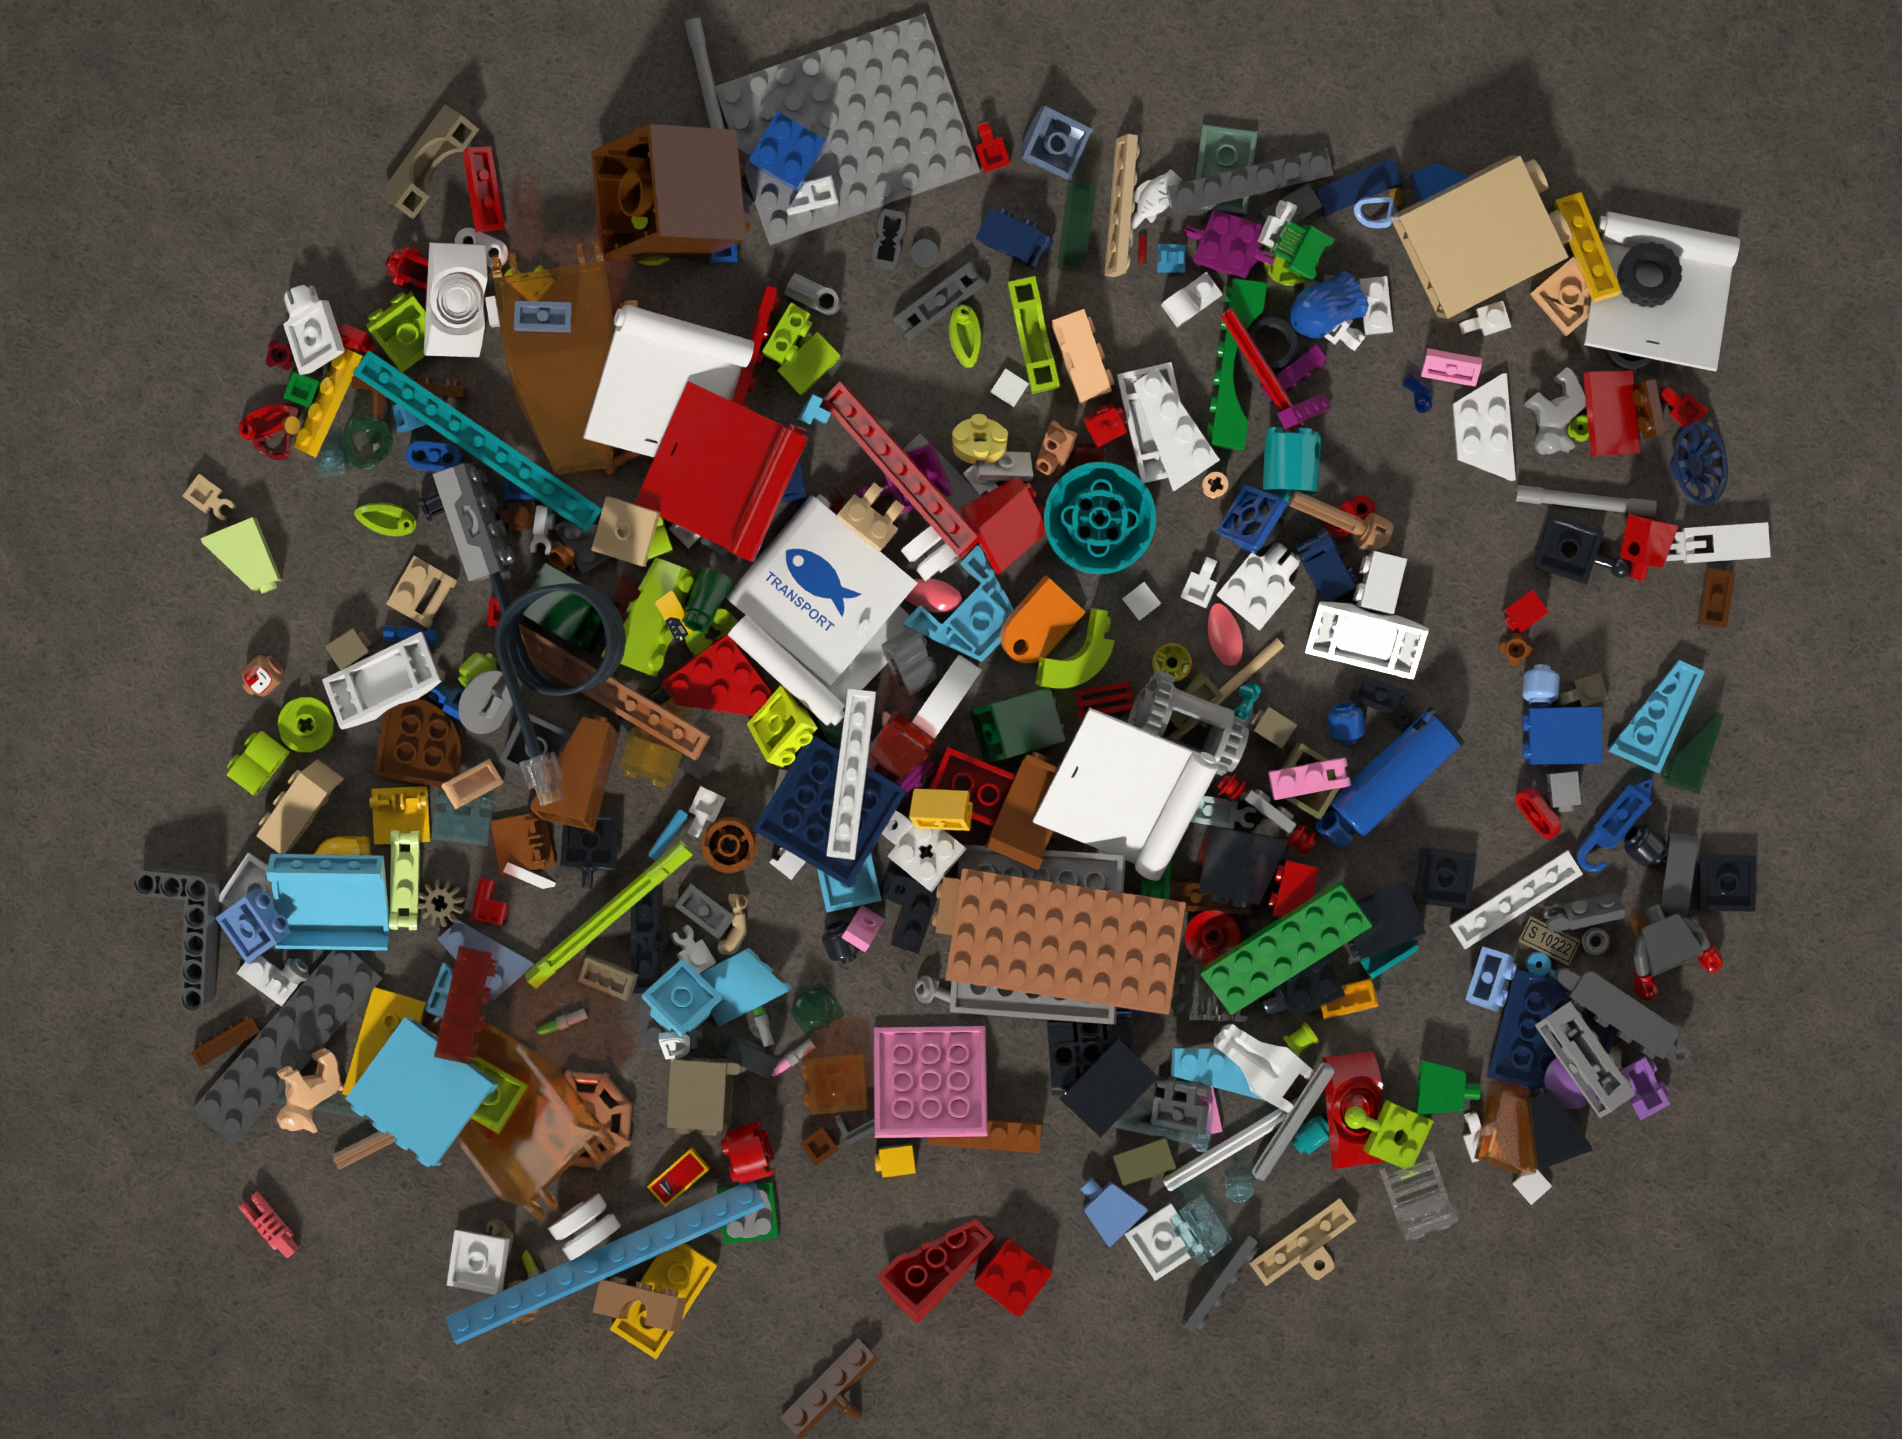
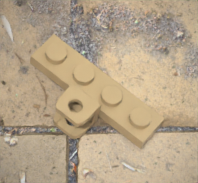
M1339 1198L1249 1264L1265 1286L1299 1262L1313 1279L1320 1280L1334 1269V1262L1323 1245L1355 1223L1356 1220ZM1317 1260L1324 1261L1325 1266L1322 1270L1314 1268V1263Z

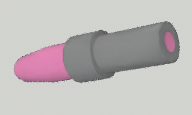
M809 1038L796 1049L785 1054L784 1058L778 1061L771 1076H777L790 1066L793 1067L802 1057L816 1048L811 1039Z

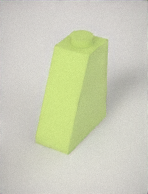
M249 518L201 538L202 543L251 590H260L261 593H266L276 589V583L282 581L257 518Z

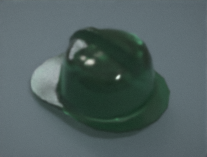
M821 983L802 989L795 996L792 1008L790 1009L792 1017L805 1034L824 1027L829 1028V1024L832 1021L845 1016L835 998Z

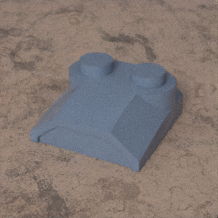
M1041 106L1034 116L1021 145L1020 158L1029 164L1041 167L1071 181L1073 172L1093 129L1053 109Z

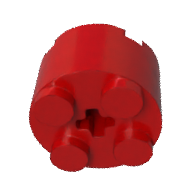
M761 1121L729 1129L726 1131L725 1138L721 1139L722 1150L725 1155L729 1154L732 1165L729 1166V1172L733 1182L740 1181L741 1184H745L776 1174V1167H770V1161L775 1160L767 1132L766 1130L760 1131L758 1128L762 1125Z

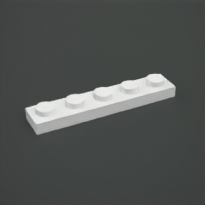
M1566 850L1449 926L1462 947L1467 949L1580 877L1583 873L1569 851Z

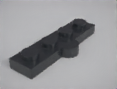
M659 884L631 907V971L638 974L632 994H643L660 979V948L668 945L671 938L668 929L659 926Z

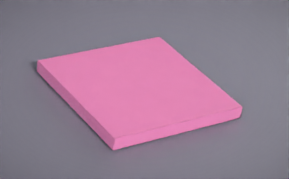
M986 1026L874 1027L875 1138L987 1136Z

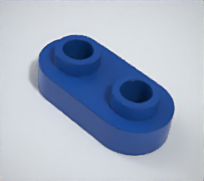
M417 441L412 443L406 451L407 462L418 470L440 472L460 465L463 462L460 449L452 444ZM418 451L426 453V458L423 461L416 459ZM447 453H451L454 456V460L450 464L444 462V456Z

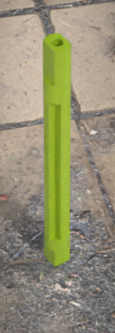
M681 840L618 895L525 972L524 975L527 982L537 989L581 949L693 855L691 849Z

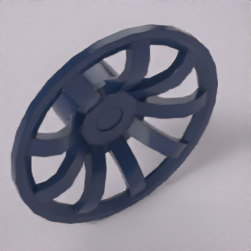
M1693 422L1687 424L1678 434L1674 455L1670 461V469L1673 477L1678 480L1684 494L1692 502L1702 506L1713 504L1722 496L1728 479V463L1724 445L1716 431L1703 422ZM1698 429L1705 431V438L1700 445ZM1689 431H1691L1693 436L1692 444L1684 438ZM1713 439L1717 449L1702 455ZM1680 445L1685 449V452L1679 453ZM1720 457L1721 469L1705 466L1706 462ZM1704 474H1712L1720 477L1718 488L1716 484ZM1694 483L1699 490L1698 497L1689 491ZM1703 483L1710 488L1712 496L1705 498L1706 489Z

